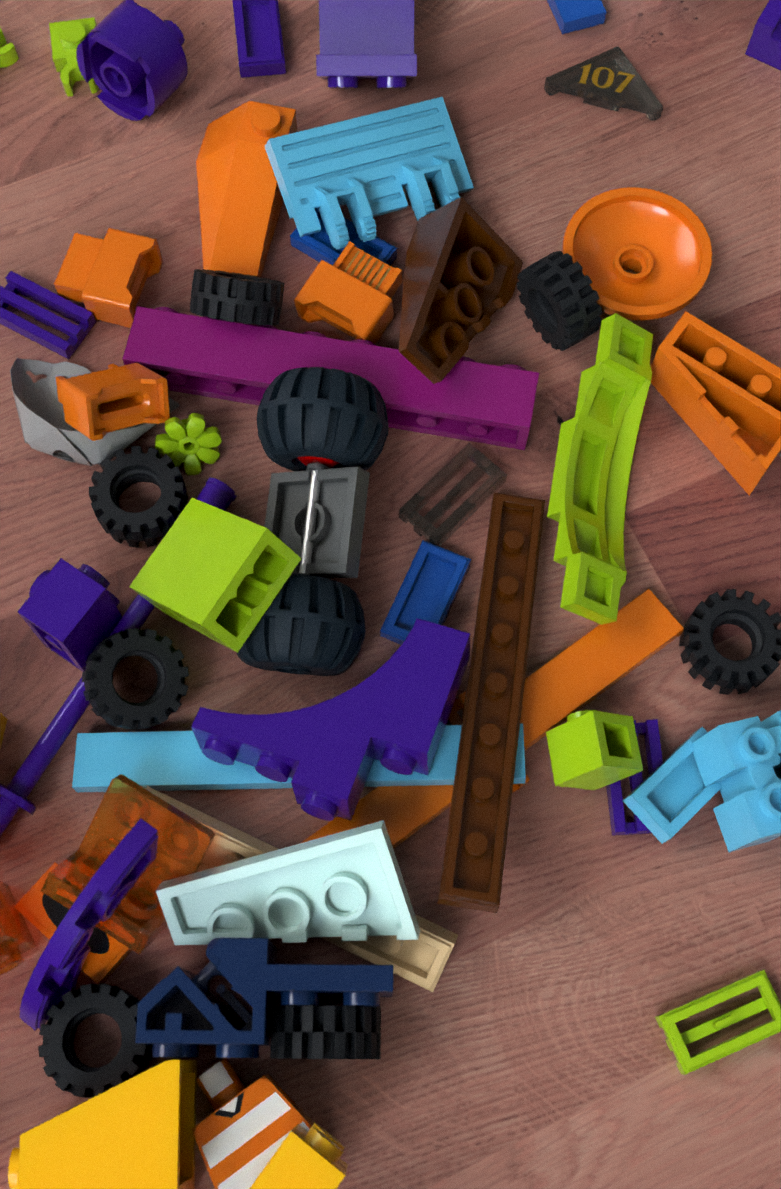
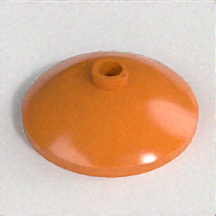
M618 188L591 198L572 216L566 228L562 244L563 255L567 253L572 256L573 263L578 262L583 267L582 273L584 276L588 275L592 283L590 286L592 290L597 291L599 296L597 304L602 307V311L610 315L617 313L629 320H653L680 311L689 305L701 292L712 265L710 238L698 216L676 198L648 188ZM625 270H633L637 274H631L626 272Z

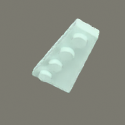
M384 820L161 882L156 889V894L174 945H208L214 938H282V943L307 942L308 937H342V941H367L368 936L396 935L397 940L419 939L420 928Z

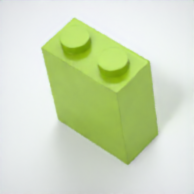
M191 498L129 587L166 615L238 653L302 558L268 528Z

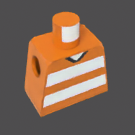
M225 1058L196 1079L199 1087L213 1107L214 1112L194 1126L192 1132L215 1189H249L290 1131L298 1124L306 1131H309L314 1124L269 1074L263 1075L245 1088L231 1064Z

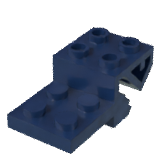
M214 938L207 945L206 956L210 962L195 975L177 966L138 1002L135 1043L153 1045L152 1057L199 1058V1045H216L215 1058H259V1046H270L271 1015L272 1007L275 1006V996L281 997L282 1006H321V997H343V1006L380 1007V997H392L393 965L277 964V948L268 938ZM218 976L225 977L233 986L231 989L239 993L253 1008L251 1015L226 986L220 984L216 987L217 993L246 1023L244 1027L234 1018L230 1008L223 1006L210 991V984L214 978Z

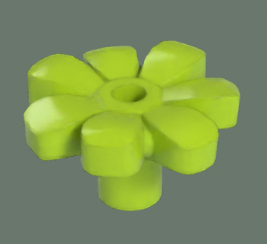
M191 413L188 418L182 420L178 417L167 419L165 421V431L167 434H159L155 438V449L160 454H163V456L165 454L173 460L175 467H179L184 463L187 475L201 473V460L207 464H214L220 457L217 446L222 442L221 433L217 427L205 428L204 416L198 413Z

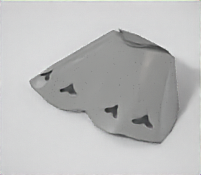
M16 358L10 369L12 391L24 441L34 450L62 460L92 467L96 464L100 465L106 457L111 460L116 456L115 451L122 448L124 450L156 425L143 423L108 432L103 439L92 441L65 422L63 404L58 401L56 386L57 376L77 377L87 373L90 374L91 371L83 366L69 362L52 364L39 360ZM26 371H30L34 375L44 374L47 378L40 379L34 383L32 378L26 374ZM169 398V412L171 413L180 405Z

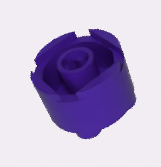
M124 0L115 7L84 38L76 50L77 64L86 83L94 79V82L102 91L97 97L110 110L132 121H140L144 116L148 115L150 117L183 84L188 73L187 60L182 48L185 39L180 28L172 21H162L154 13L139 6L133 0Z

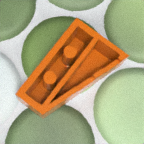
M685 311L657 349L651 364V384L750 496L781 451V368Z

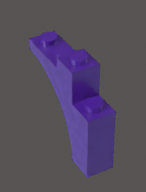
M416 618L412 630L391 658L375 673L352 689L310 707L274 714L244 715L200 707L191 726L202 753L207 758L224 765H233L235 761L254 766L259 774L277 782H287L288 778H292L291 784L297 804H300L301 809L307 814L327 821L333 820L335 816L351 821L374 759L379 760L386 769L398 774L411 775L415 771L427 776L429 775L470 659V633Z

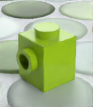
M582 710L571 713L567 716L566 723L546 732L555 786L597 790L644 771L633 716L597 710Z

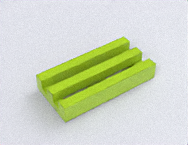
M761 970L660 1014L655 1019L659 1028L663 1029L667 1037L665 1041L669 1050L673 1051L677 1059L676 1065L680 1074L686 1075L781 1032V1004L765 971ZM755 987L758 988L762 996L682 1033L679 1032L676 1023ZM769 1010L772 1020L690 1056L686 1045L761 1011Z

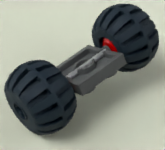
M301 367L287 370L279 374L271 382L263 394L256 419L258 436L268 458L281 467L294 471L271 473L264 527L268 528L302 559L236 654L245 664L263 670L301 675L336 676L347 671L359 655L365 638L366 628L364 611L355 591L341 582L330 579L358 578L370 473L366 470L372 467L383 450L389 431L386 405L379 390L365 378L334 368Z

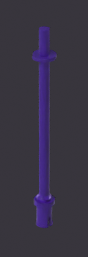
M210 477L205 482L206 485L196 499L226 511L237 495L227 484ZM137 594L110 636L127 629H141L155 606ZM82 677L8 786L0 783V837L20 808L32 815L37 809L26 798L90 705L89 700L86 701L83 693L85 691V684L82 682Z

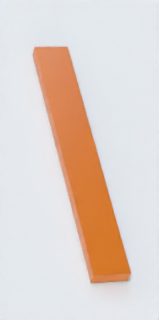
M647 589L621 608L617 614V621L598 625L525 679L520 723H523L525 751L546 736L547 731L565 722L568 715L581 710L682 634L683 626L650 589ZM453 785L376 787L358 801L351 821L337 816L301 843L384 820L394 849L450 807Z

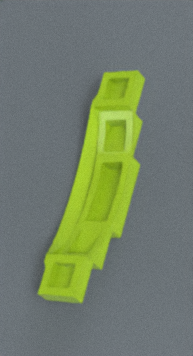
M617 313L601 320L596 362L594 366L581 372L575 417L561 423L547 513L548 518L559 522L553 561L566 566L560 608L601 625L617 621L620 590L626 582L624 521L627 492L636 439L652 379L650 358L653 334Z

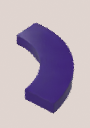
M142 818L127 833L88 882L61 921L38 960L25 988L20 1005V1019L33 1030L40 1029L41 1025L48 1021L50 1016L47 1012L53 1004L58 1005L63 1000L62 995L70 990H75L81 968L91 950L87 942L93 933V928L100 920L106 921L111 917L135 882L156 858L158 831Z

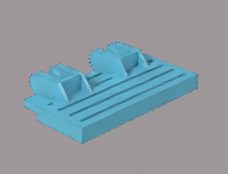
M443 97L270 138L264 146L290 219L294 218L300 237L320 232L322 228L316 212H319L331 245L336 250L345 248L350 240L348 229L345 225L346 222L340 208L341 205H347L358 237H360L361 241L366 242L375 239L377 236V225L373 217L402 210L408 206L403 189L406 190L412 210L415 212L418 221L419 218L436 210L432 202L428 182L432 183L441 207L460 198L459 194L471 191L474 188Z

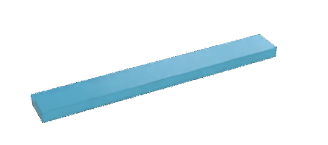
M520 723L513 784H525L526 780L523 723ZM446 725L428 776L415 771L411 775L398 774L386 769L379 760L374 759L364 787L453 785L461 725ZM193 731L77 733L72 787L77 793L143 791L146 787H151L157 791L292 788V778H288L287 782H277L259 774L254 766L235 761L233 765H224L207 758L202 753Z

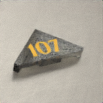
M619 46L549 76L545 80L544 90L549 96L561 92L584 98L583 103L617 112H619L620 107L642 112L651 121L659 119L662 114V104Z

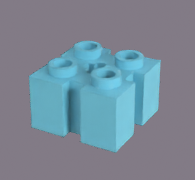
M781 711L774 713L762 722L759 716L718 725L692 743L694 747L693 755L705 787L720 783L722 787L720 793L724 803L713 808L728 852L766 843L780 837Z

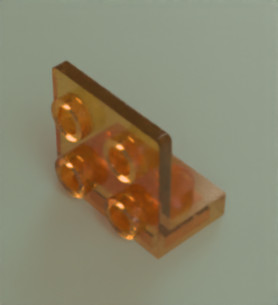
M119 774L112 779L79 849L49 872L41 892L70 909L104 861L142 818L158 831L157 856L135 882L111 917L106 921L100 920L96 925L97 928L140 955L168 926L156 894V889L161 882L196 873L215 837V833L128 777Z

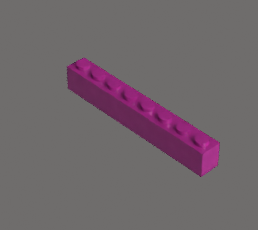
M137 306L122 358L124 365L140 363L166 378L169 391L258 406L271 382L279 374L287 370L301 367L339 369L347 373L351 372L359 375L375 385L386 405L389 428L525 450L539 378L538 372L527 371L518 365L506 364L496 366L478 363L469 357L462 356L441 382L433 384L399 353V349L376 346L374 343L362 339L345 341L327 338L325 335L314 331L296 333L278 330L274 326L267 324L248 325L208 318V316L199 317L181 314L168 307L151 309Z

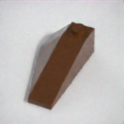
M462 197L419 218L405 258L399 353L433 384L444 379L469 349V342L477 333L484 331L492 322L490 318L496 310L504 307L511 300L518 281V274L521 272L523 261Z

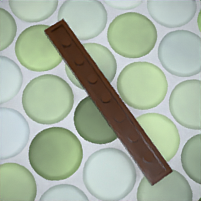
M495 492L493 494L437 904L497 913L500 906L545 500Z

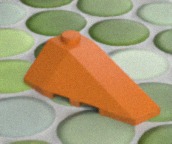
M247 101L208 124L196 160L203 269L261 277L283 204V198L264 146L270 138L298 132L296 109Z

